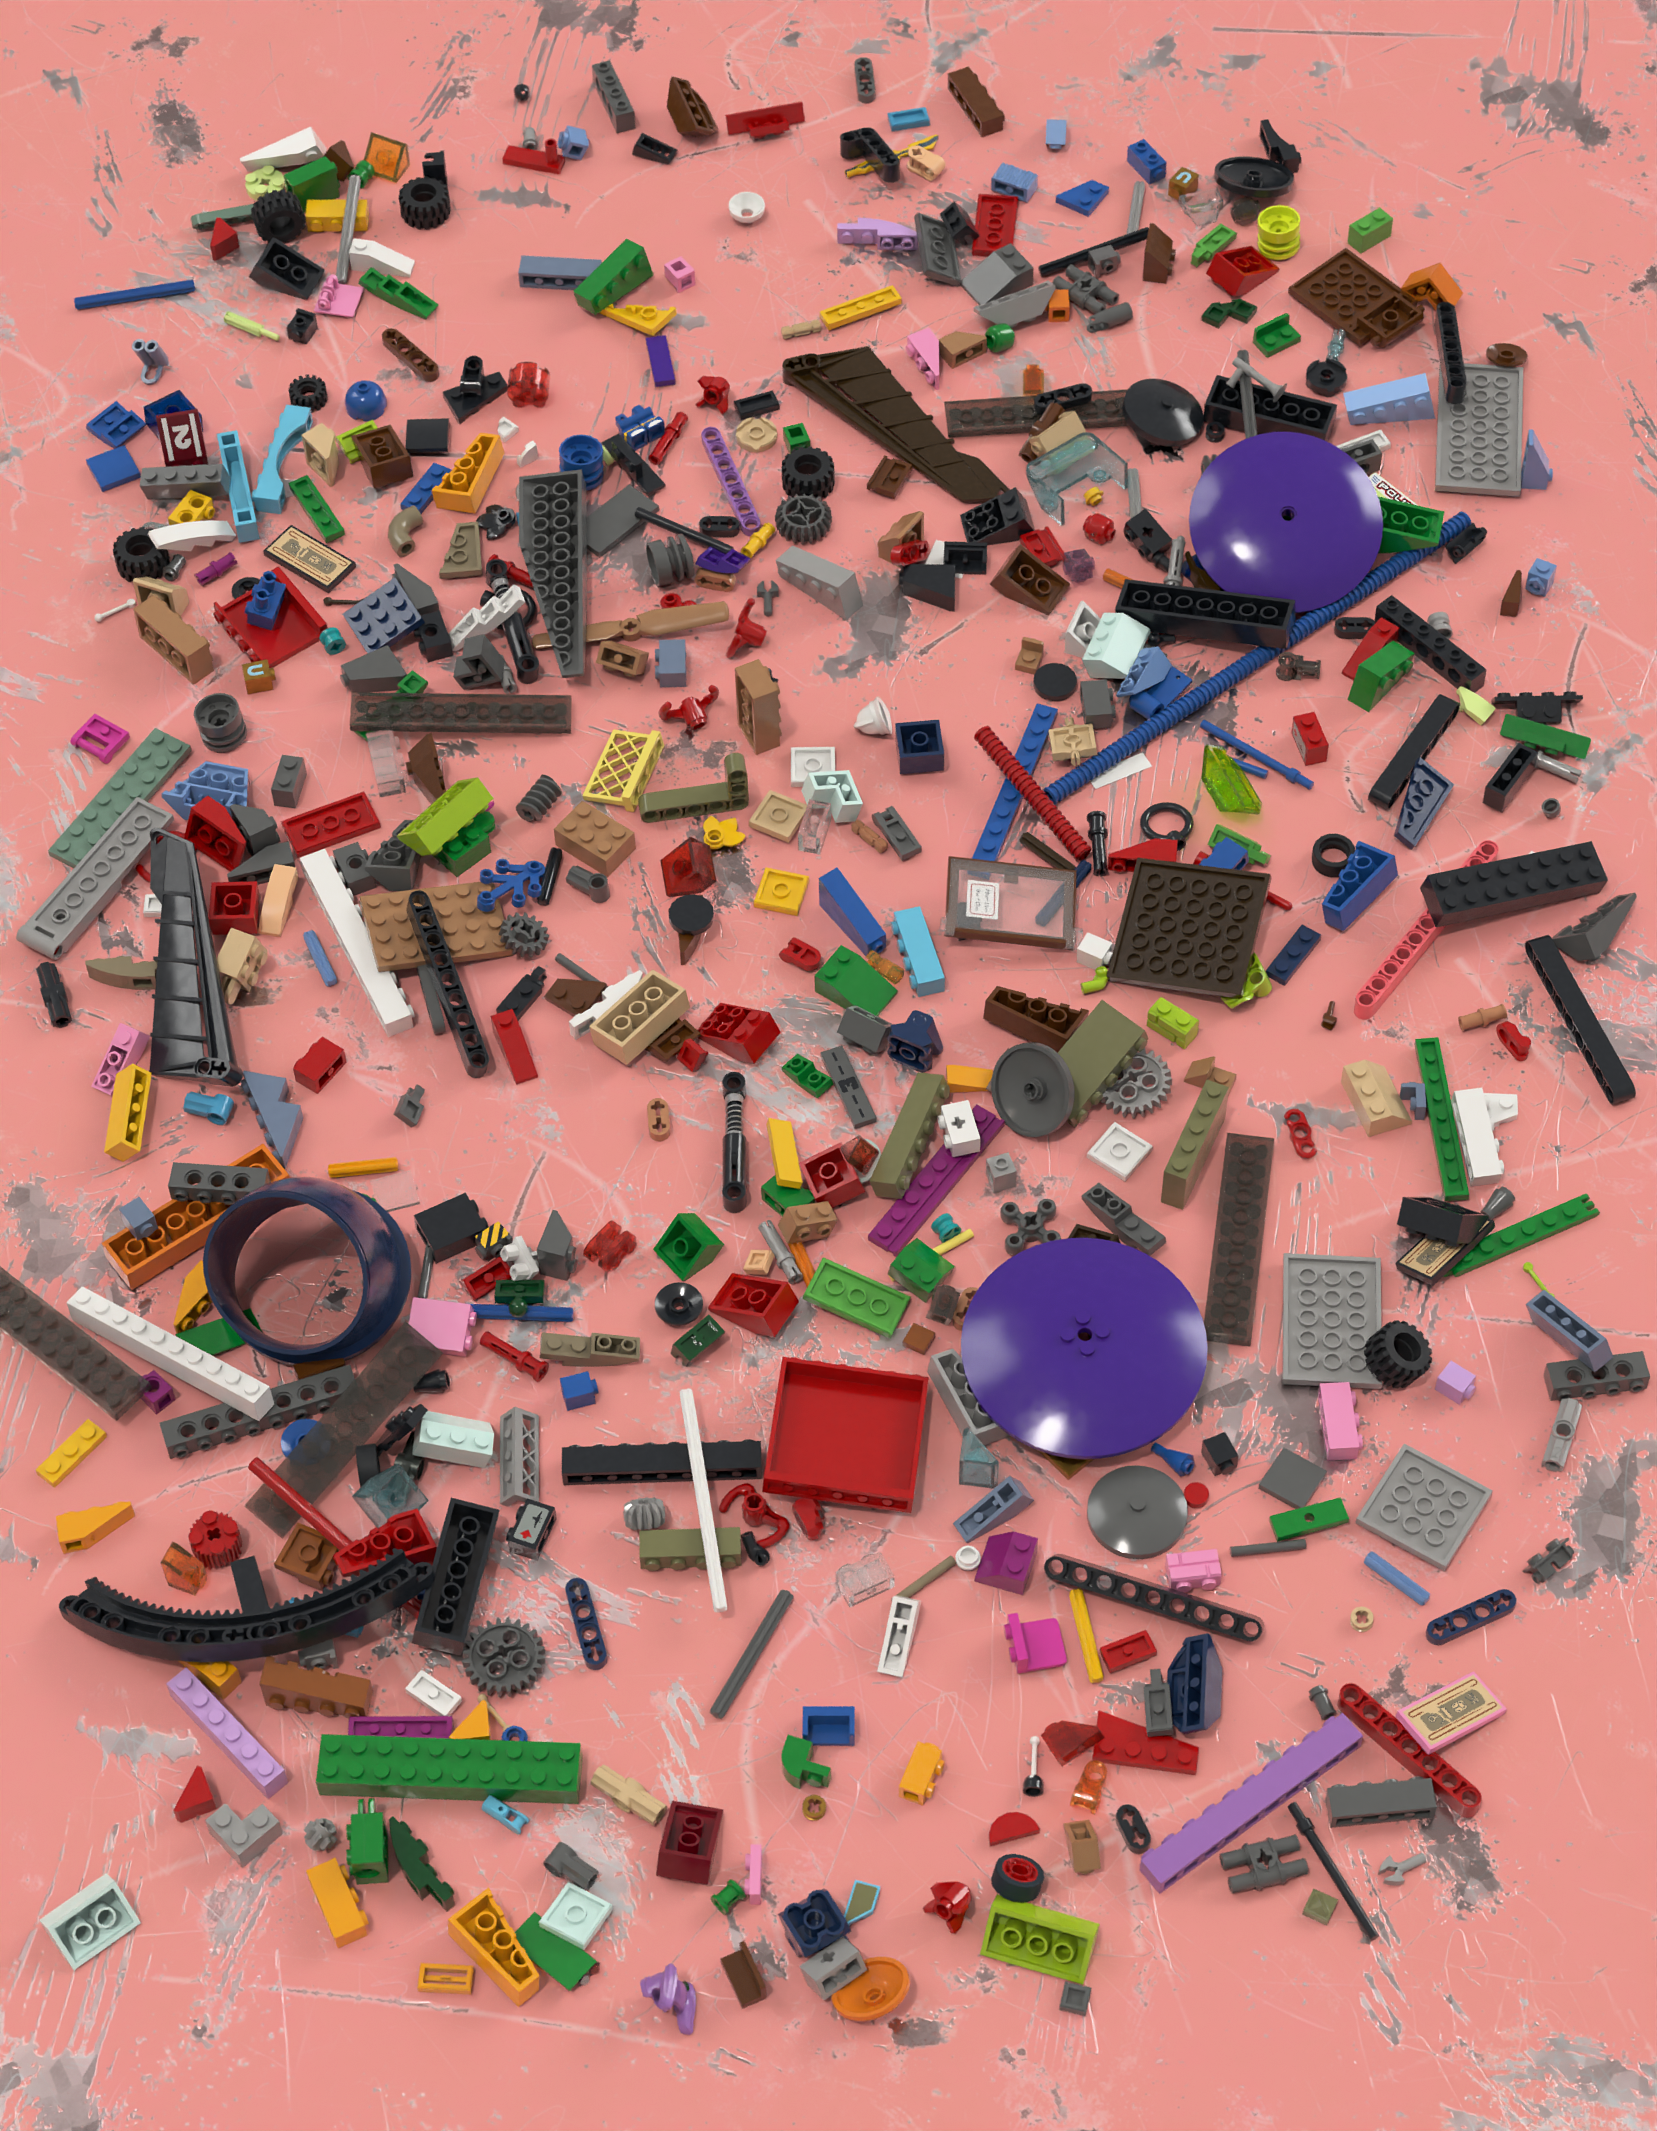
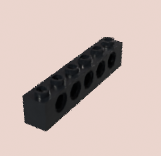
M1393 595L1376 606L1375 623L1382 617L1399 627L1397 641L1405 648L1414 652L1416 657L1458 689L1461 686L1475 693L1484 686L1487 669Z

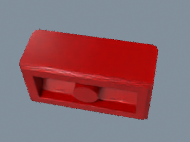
M499 1256L459 1282L475 1301L496 1287V1280H509L512 1277L509 1265Z

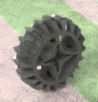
M804 492L803 496H798L797 494H795L794 498L788 496L787 501L782 500L780 506L777 507L775 515L776 528L781 536H785L786 541L792 539L794 544L797 541H800L802 545L807 541L812 544L813 540L819 541L821 537H825L827 532L830 531L832 523L831 509L826 501H822L821 497L815 498L813 494L806 496Z

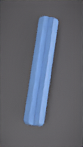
M315 931L305 932L303 934L304 941L325 985L328 987L337 983L335 973Z
M1371 1551L1365 1557L1364 1563L1418 1604L1424 1605L1429 1600L1430 1593L1375 1552Z

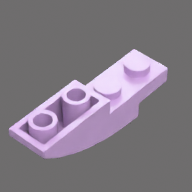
M858 218V223H837V244H877V250H918L917 232L903 225L872 218Z

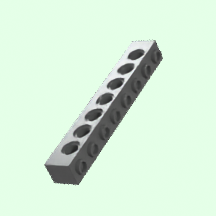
M350 1364L271 1388L274 1405L260 1421L226 1403H222L160 1422L170 1459L182 1458L195 1451L208 1450L212 1446L221 1443H231L237 1438L247 1435L253 1436L263 1430L279 1428L289 1422L306 1419L319 1413H328L332 1409L341 1406H351L355 1402L361 1401ZM331 1390H336L334 1393H328ZM312 1397L311 1400L305 1401L306 1398ZM283 1405H289L286 1408H280ZM241 1419L240 1422L233 1423V1421ZM188 1434H194L191 1437H185Z

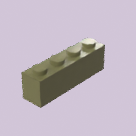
M740 1527L715 1528L721 1566L723 1568L742 1566ZM701 1528L639 1530L641 1569L656 1571L660 1568L682 1570L684 1568L697 1567L698 1569H707Z

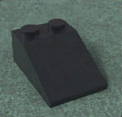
M273 237L255 264L249 278L267 289L307 300L325 272V269Z

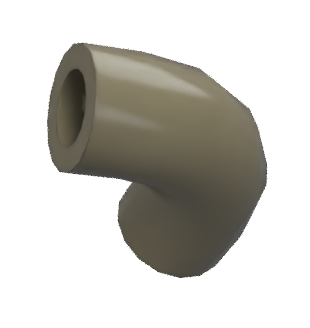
M414 505L394 516L388 527L389 542L393 550L400 557H405L414 550L415 542L409 536V532L423 524L422 516Z

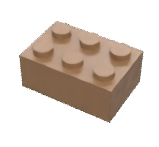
M581 801L554 828L556 846L606 877H609L636 849L635 833L584 801Z

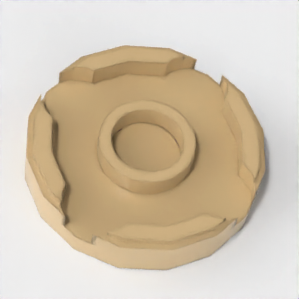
M748 418L737 426L736 440L738 445L748 452H764L772 448L776 443L777 429L773 422L766 418Z

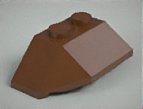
M672 76L669 84L667 109L677 131L682 135L693 137L716 133L718 127L701 96L691 88L688 80Z

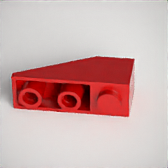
M1155 838L1108 855V871L1134 872L1137 858L1176 862L1178 840Z

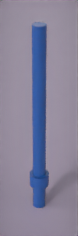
M1206 720L1201 722L1200 727L1285 775L1286 779L1292 783L1297 782L1309 790L1313 787L1314 782L1301 775V772L1293 767L1290 769Z

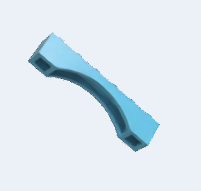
M286 405L284 412L280 414L279 426L274 430V441L269 444V455L263 461V472L258 475V486L252 492V502H255L256 511L281 514L286 501L284 484L279 478L280 467L289 451L302 441V434L311 429L313 423L311 408Z
M238 431L217 434L222 463L230 476L229 497L238 541L241 543L260 539Z

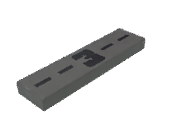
M843 1046L820 1052L821 1059L829 1076L832 1078L835 1089L854 1129L877 1122V1117Z

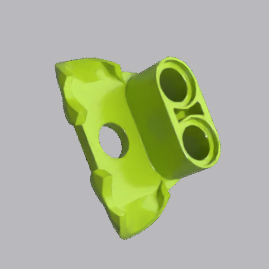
M1255 952L1253 953L1243 998L1221 996V1000L1231 1009L1243 1002L1249 1001L1254 995L1264 997L1271 992L1272 984Z

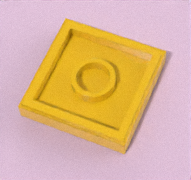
M765 867L754 900V907L798 916L809 883V876Z

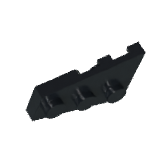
M499 371L484 377L482 395L468 392L460 394V386L443 391V398L460 425L469 414L474 415L479 411V407L485 403L490 404L507 392L508 385Z
M419 1404L414 1408L410 1406L405 1412L401 1411L396 1417L392 1416L384 1426L387 1430L376 1443L378 1456L380 1457L384 1450L390 1449L397 1440H401L412 1431L428 1409Z

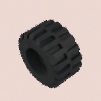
M417 177L415 180H409L400 189L399 203L401 216L406 224L409 223V226L416 227V229L435 228L438 224L442 225L444 220L449 218L451 212L449 192L447 186L441 180L437 181V178Z
M272 190L271 193L267 192L264 193L263 197L260 196L258 201L254 202V208L251 209V216L259 237L264 241H268V243L273 237L284 243L289 242L291 239H296V236L302 233L301 230L305 228L306 223L298 197L293 195L292 192H286L285 190Z
M808 446V448L799 447V450L794 449L791 451V454L785 456L781 466L783 490H786L788 496L794 498L795 494L803 496L804 492L806 496L813 494L815 498L821 497V500L822 497L826 498L829 496L835 484L833 459L831 456H828L826 451H821L820 448L813 449L812 446Z
M131 528V531L123 532V536H118L117 542L113 544V554L118 573H120L122 578H126L128 582L133 581L134 578L141 577L161 578L163 576V568L170 563L168 550L157 549L148 535L149 531L153 530V528Z
M1394 1320L1392 1323L1389 1322L1366 1342V1349L1364 1350V1355L1367 1357L1365 1360L1366 1365L1370 1366V1372L1377 1376L1376 1379L1379 1382L1382 1380L1384 1385L1388 1387L1392 1385L1393 1388L1397 1389L1399 1387H1407L1430 1368L1432 1350L1428 1347V1340L1424 1339V1334L1421 1331L1416 1330V1326H1409L1406 1321L1401 1323L1399 1320Z

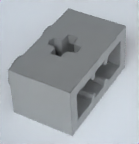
M845 1937L837 1939L799 1966L807 1985L823 2000L833 1995L867 1970L859 1950Z

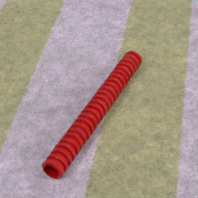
M984 726L975 733V741L982 746L984 751H987V755L991 756V760L995 761V765L999 766L1000 771H1003V774L1007 776V779L1011 781L1016 790L1020 791V795L1024 796V799L1028 801V804L1032 806V809L1036 811L1041 820L1045 821L1046 826H1049V829L1053 831L1057 839L1062 841V845L1066 846L1065 848L1067 851H1070L1071 856H1074L1076 861L1085 859L1090 854L1091 847L1087 845L1083 837L1079 835L1077 830H1074V826L1070 825L1069 820H1066V817L1062 815L1057 806L1053 805V801L1049 800L1048 795H1045V792L1041 790V787L1037 785L1032 776L1028 775L1027 770H1024V767L1020 765V762L1016 760V757L1012 755L1007 746L1000 741L998 736H995V732L991 731V727Z

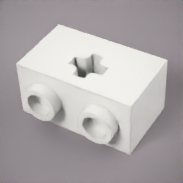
M969 1100L942 1105L941 1115L937 1116L940 1130L944 1129L946 1135H943L946 1149L950 1148L952 1157L980 1152V1136Z

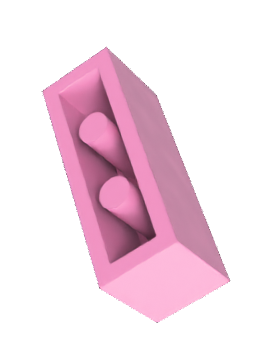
M1349 1382L1322 1383L1319 1386L1318 1402L1327 1461L1357 1459L1359 1449L1363 1448L1362 1435L1357 1434L1359 1415L1354 1413L1353 1406H1356L1355 1391H1351Z

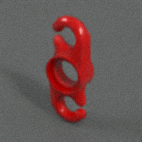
M1299 1109L1288 1110L1284 1118L1287 1120L1286 1124L1290 1130L1289 1138L1296 1154L1304 1159L1312 1158L1316 1155L1317 1149L1312 1148L1315 1144L1312 1141V1130L1305 1114ZM1291 1115L1299 1117V1120L1296 1122L1288 1119ZM1296 1130H1303L1307 1135L1299 1138L1295 1136L1294 1132ZM1309 1146L1312 1150L1306 1153L1302 1150V1147Z

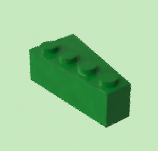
M626 238L573 291L578 306L596 315L652 277L654 274L644 247Z

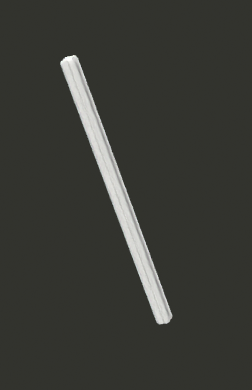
M690 1388L682 1389L679 1393L713 1608L716 1613L725 1612L727 1610V1602L693 1390Z

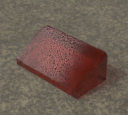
M860 1135L840 1147L846 1161L863 1175L868 1173L879 1154L878 1149Z

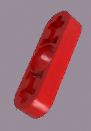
M913 540L894 546L890 555L891 563L893 565L906 566L927 559L929 543L925 540Z

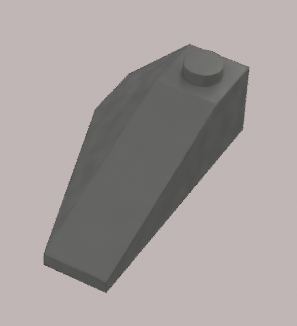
M404 820L392 832V837L388 841L384 840L380 844L381 848L378 851H373L367 860L365 871L389 891L412 890L415 884L421 855L396 837L414 820Z
M1636 893L1618 895L1597 908L1598 912L1581 917L1580 924L1573 928L1571 925L1563 928L1552 937L1556 947L1577 961L1588 960L1592 962L1599 959L1601 953L1610 946L1637 898Z

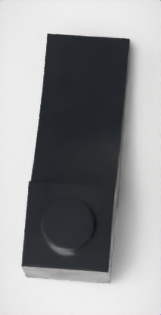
M1268 119L1261 120L1259 136L1268 160L1277 161L1283 167H1287L1292 173H1297L1298 165L1301 164L1300 152H1297L1294 144L1290 145L1275 132Z

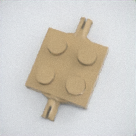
M1067 717L1065 719L1066 726L1049 729L1053 761L1071 759L1072 765L1076 766L1075 761H1077L1078 766L1081 763L1080 757L1087 758L1097 755L1092 723L1074 725V719L1070 717L1069 722Z

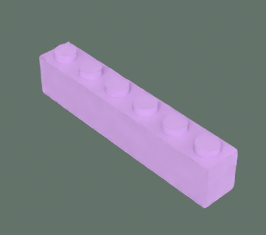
M187 1667L166 1683L171 1698L267 1799H270L288 1784L285 1770Z

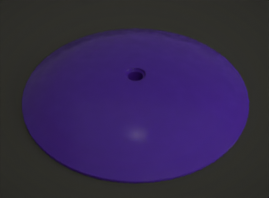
M1271 432L1249 437L1232 445L1209 464L1200 477L1192 496L1189 512V529L1192 544L1201 565L1220 588L1226 592L1295 600L1296 613L1316 610L1338 601L1355 589L1365 578L1375 562L1380 549L1383 518L1380 501L1371 480L1358 463L1347 453L1335 445L1311 435L1294 432ZM1282 516H1289L1292 520L1286 521Z

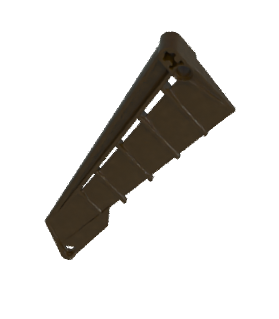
M869 346L819 355L809 353L787 358L783 361L782 377L786 385L797 387L904 462L912 464L913 468L961 501L985 503L999 496L1000 489L1004 493L1010 490L979 458L955 450L951 445L955 443V440L944 437L931 421L933 416L926 415L912 399V393L910 391L906 392L891 374V370L885 367ZM825 374L829 379L825 380L821 375ZM840 387L850 397H852L855 400V402H852L849 398H847L836 388ZM863 409H866L871 415H873V416H874L878 421H880L882 424H879L876 420H874L871 416H869L865 411H863Z

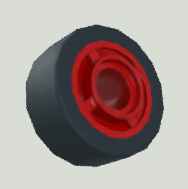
M1007 1854L1000 1857L996 1862L991 1882L995 1891L1003 1898L1013 1902H1031L1040 1893L1044 1880V1871L1037 1862L1029 1857L1019 1854Z

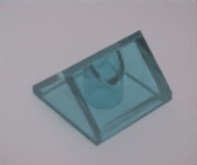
M968 1427L965 1428L959 1462V1484L985 1488L997 1487L999 1462Z

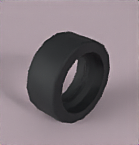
M1340 834L1323 835L1315 841L1313 846L1312 864L1322 875L1339 877L1338 875L1341 870H1344L1348 864L1350 854L1355 852V846L1346 836ZM1328 848H1335L1344 852L1347 858L1341 862H1330L1322 858L1320 853Z
M376 1444L356 1446L357 1469L362 1493L381 1490V1470Z

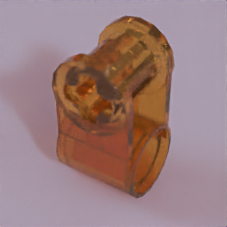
M1093 1760L1086 1764L1079 1783L1074 1789L1070 1806L1074 1807L1077 1805L1090 1810L1093 1815L1096 1814L1107 1782V1768L1104 1763ZM1091 1773H1099L1102 1777L1095 1780L1090 1778L1089 1775Z

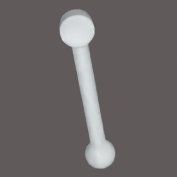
M129 599L127 603L103 614H96L94 619L97 622H101L104 617L127 607H135L136 602L134 599Z

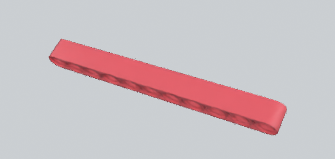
M1491 840L1482 841L1460 868L1496 861L1499 851L1498 845ZM1428 907L1357 993L1354 1014L1359 1019L1367 1020L1373 1017L1447 926L1435 927Z

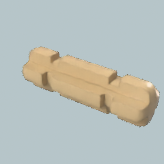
M816 319L811 320V323L807 321L793 324L792 327L784 326L781 328L783 339L792 338V335L797 337L810 334V331H813V333L821 331L820 321Z

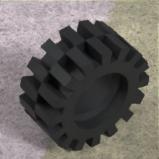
M308 374L306 378H303L301 375L299 380L295 378L293 383H290L289 396L293 406L311 408V413H314V409L319 411L321 410L320 406L324 407L325 402L327 403L325 382L320 377L316 378V375H312V378H310ZM306 392H314V394L309 396L302 395Z

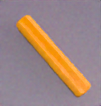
M396 1157L328 1165V1174L331 1178L398 1170V1160Z

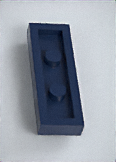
M1302 924L1266 969L1267 976L1285 986L1320 942L1321 934Z

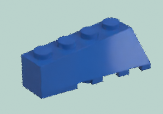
M1358 841L1355 846V852L1350 854L1347 866L1344 870H1341L1337 883L1332 885L1322 903L1325 923L1344 931L1398 876L1394 855Z

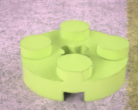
M270 165L264 166L262 169L255 170L245 176L246 192L250 198L258 201L257 198L260 196L263 197L264 193H271L272 190L280 191L285 188L284 176Z

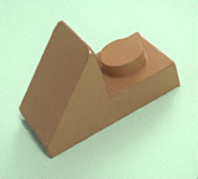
M1214 1056L1191 1063L1184 1079L1185 1083L1203 1088L1206 1080H1210L1229 1087V1095L1236 1080L1235 1073L1215 1067L1216 1057Z

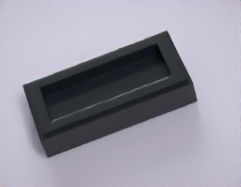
M773 390L734 401V407L740 420L780 410V404Z

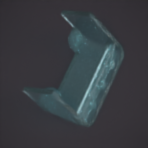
M1084 432L1028 463L1026 466V477L1041 509L1059 525L1063 526L1065 524L1064 499L1058 495L1060 492L1086 477L1096 483H1103L1112 478L1125 490L1128 488V463L1093 433Z

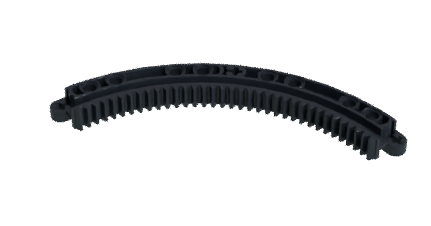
M394 1548L392 1549L394 1555L385 1554V1561L378 1559L376 1567L373 1565L368 1566V1572L360 1570L359 1577L352 1574L351 1581L342 1579L341 1586L334 1583L331 1590L324 1587L322 1594L314 1591L313 1597L305 1594L303 1600L300 1601L298 1597H295L293 1603L285 1600L283 1606H280L278 1602L274 1604L273 1608H270L268 1604L265 1605L263 1610L256 1606L253 1612H250L249 1608H245L243 1613L236 1609L233 1614L226 1610L221 1615L220 1611L216 1610L211 1615L210 1610H207L202 1615L200 1610H197L194 1614H192L191 1609H188L185 1613H183L182 1608H179L176 1612H174L173 1607L165 1610L164 1605L157 1609L155 1603L149 1606L147 1601L140 1603L138 1598L133 1601L130 1595L125 1597L123 1592L118 1594L117 1589L111 1590L109 1585L105 1586L104 1582H99L97 1577L87 1579L85 1581L87 1589L78 1596L70 1595L63 1598L59 1603V1609L62 1617L80 1631L111 1646L139 1655L188 1662L241 1661L275 1656L308 1648L347 1634L377 1620L411 1600L434 1582L435 1574L430 1563L420 1562L414 1565V1563L406 1558L405 1552L402 1549Z

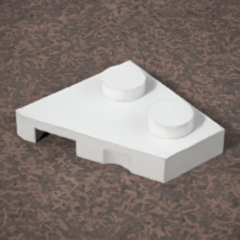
M1484 1093V1096L1487 1095L1489 1099L1488 1114L1489 1117L1493 1118L1494 1128L1501 1123H1508L1517 1119V1094Z

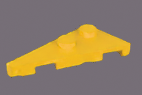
M610 304L599 312L604 316L651 336H654L677 315L675 307H670L669 311L657 310V306L645 307L642 305H626V309L614 308V305Z

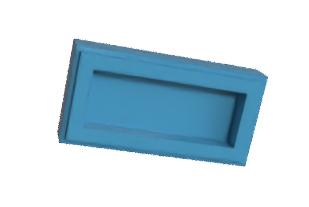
M926 107L887 113V119L892 132L930 126Z

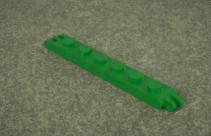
M1588 1194L1578 1196L1484 1237L1444 1277L1452 1274L1455 1277H1459L1593 1219L1600 1212L1597 1208L1593 1209L1595 1204L1593 1201H1589L1590 1197Z

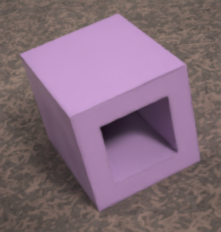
M1450 1361L1437 1377L1435 1390L1460 1405L1465 1398L1470 1399L1475 1392L1474 1382L1476 1376L1455 1362Z

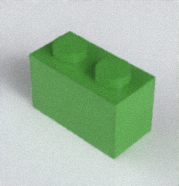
M1379 207L1349 225L1347 243L1362 254L1391 236L1393 218Z

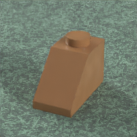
M955 331L939 339V355L952 369L985 354L987 351V338L984 335Z
M1082 1820L1063 1823L1070 1862L1074 1872L1088 1874L1096 1869H1101L1098 1839L1090 1821Z

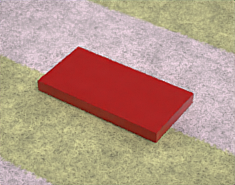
M978 194L975 228L980 236L976 240L973 239L972 256L988 257L994 251L1010 243L1013 245L1018 196Z
M364 791L281 821L283 830L297 858L381 828L380 822Z

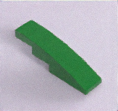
M372 267L359 279L358 284L377 297L424 319H427L439 305L407 281L402 284L388 274L385 277Z

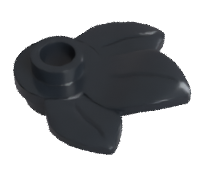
M494 504L486 507V513L479 516L476 522H478L479 528L487 529V540H492L501 536L506 528L514 525L516 515L512 509Z

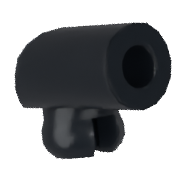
M1157 632L1149 634L1148 644L1151 647L1175 643V635H1159Z
M752 1531L743 1533L741 1539L748 1557L759 1566L766 1565L770 1559L768 1551L756 1542Z

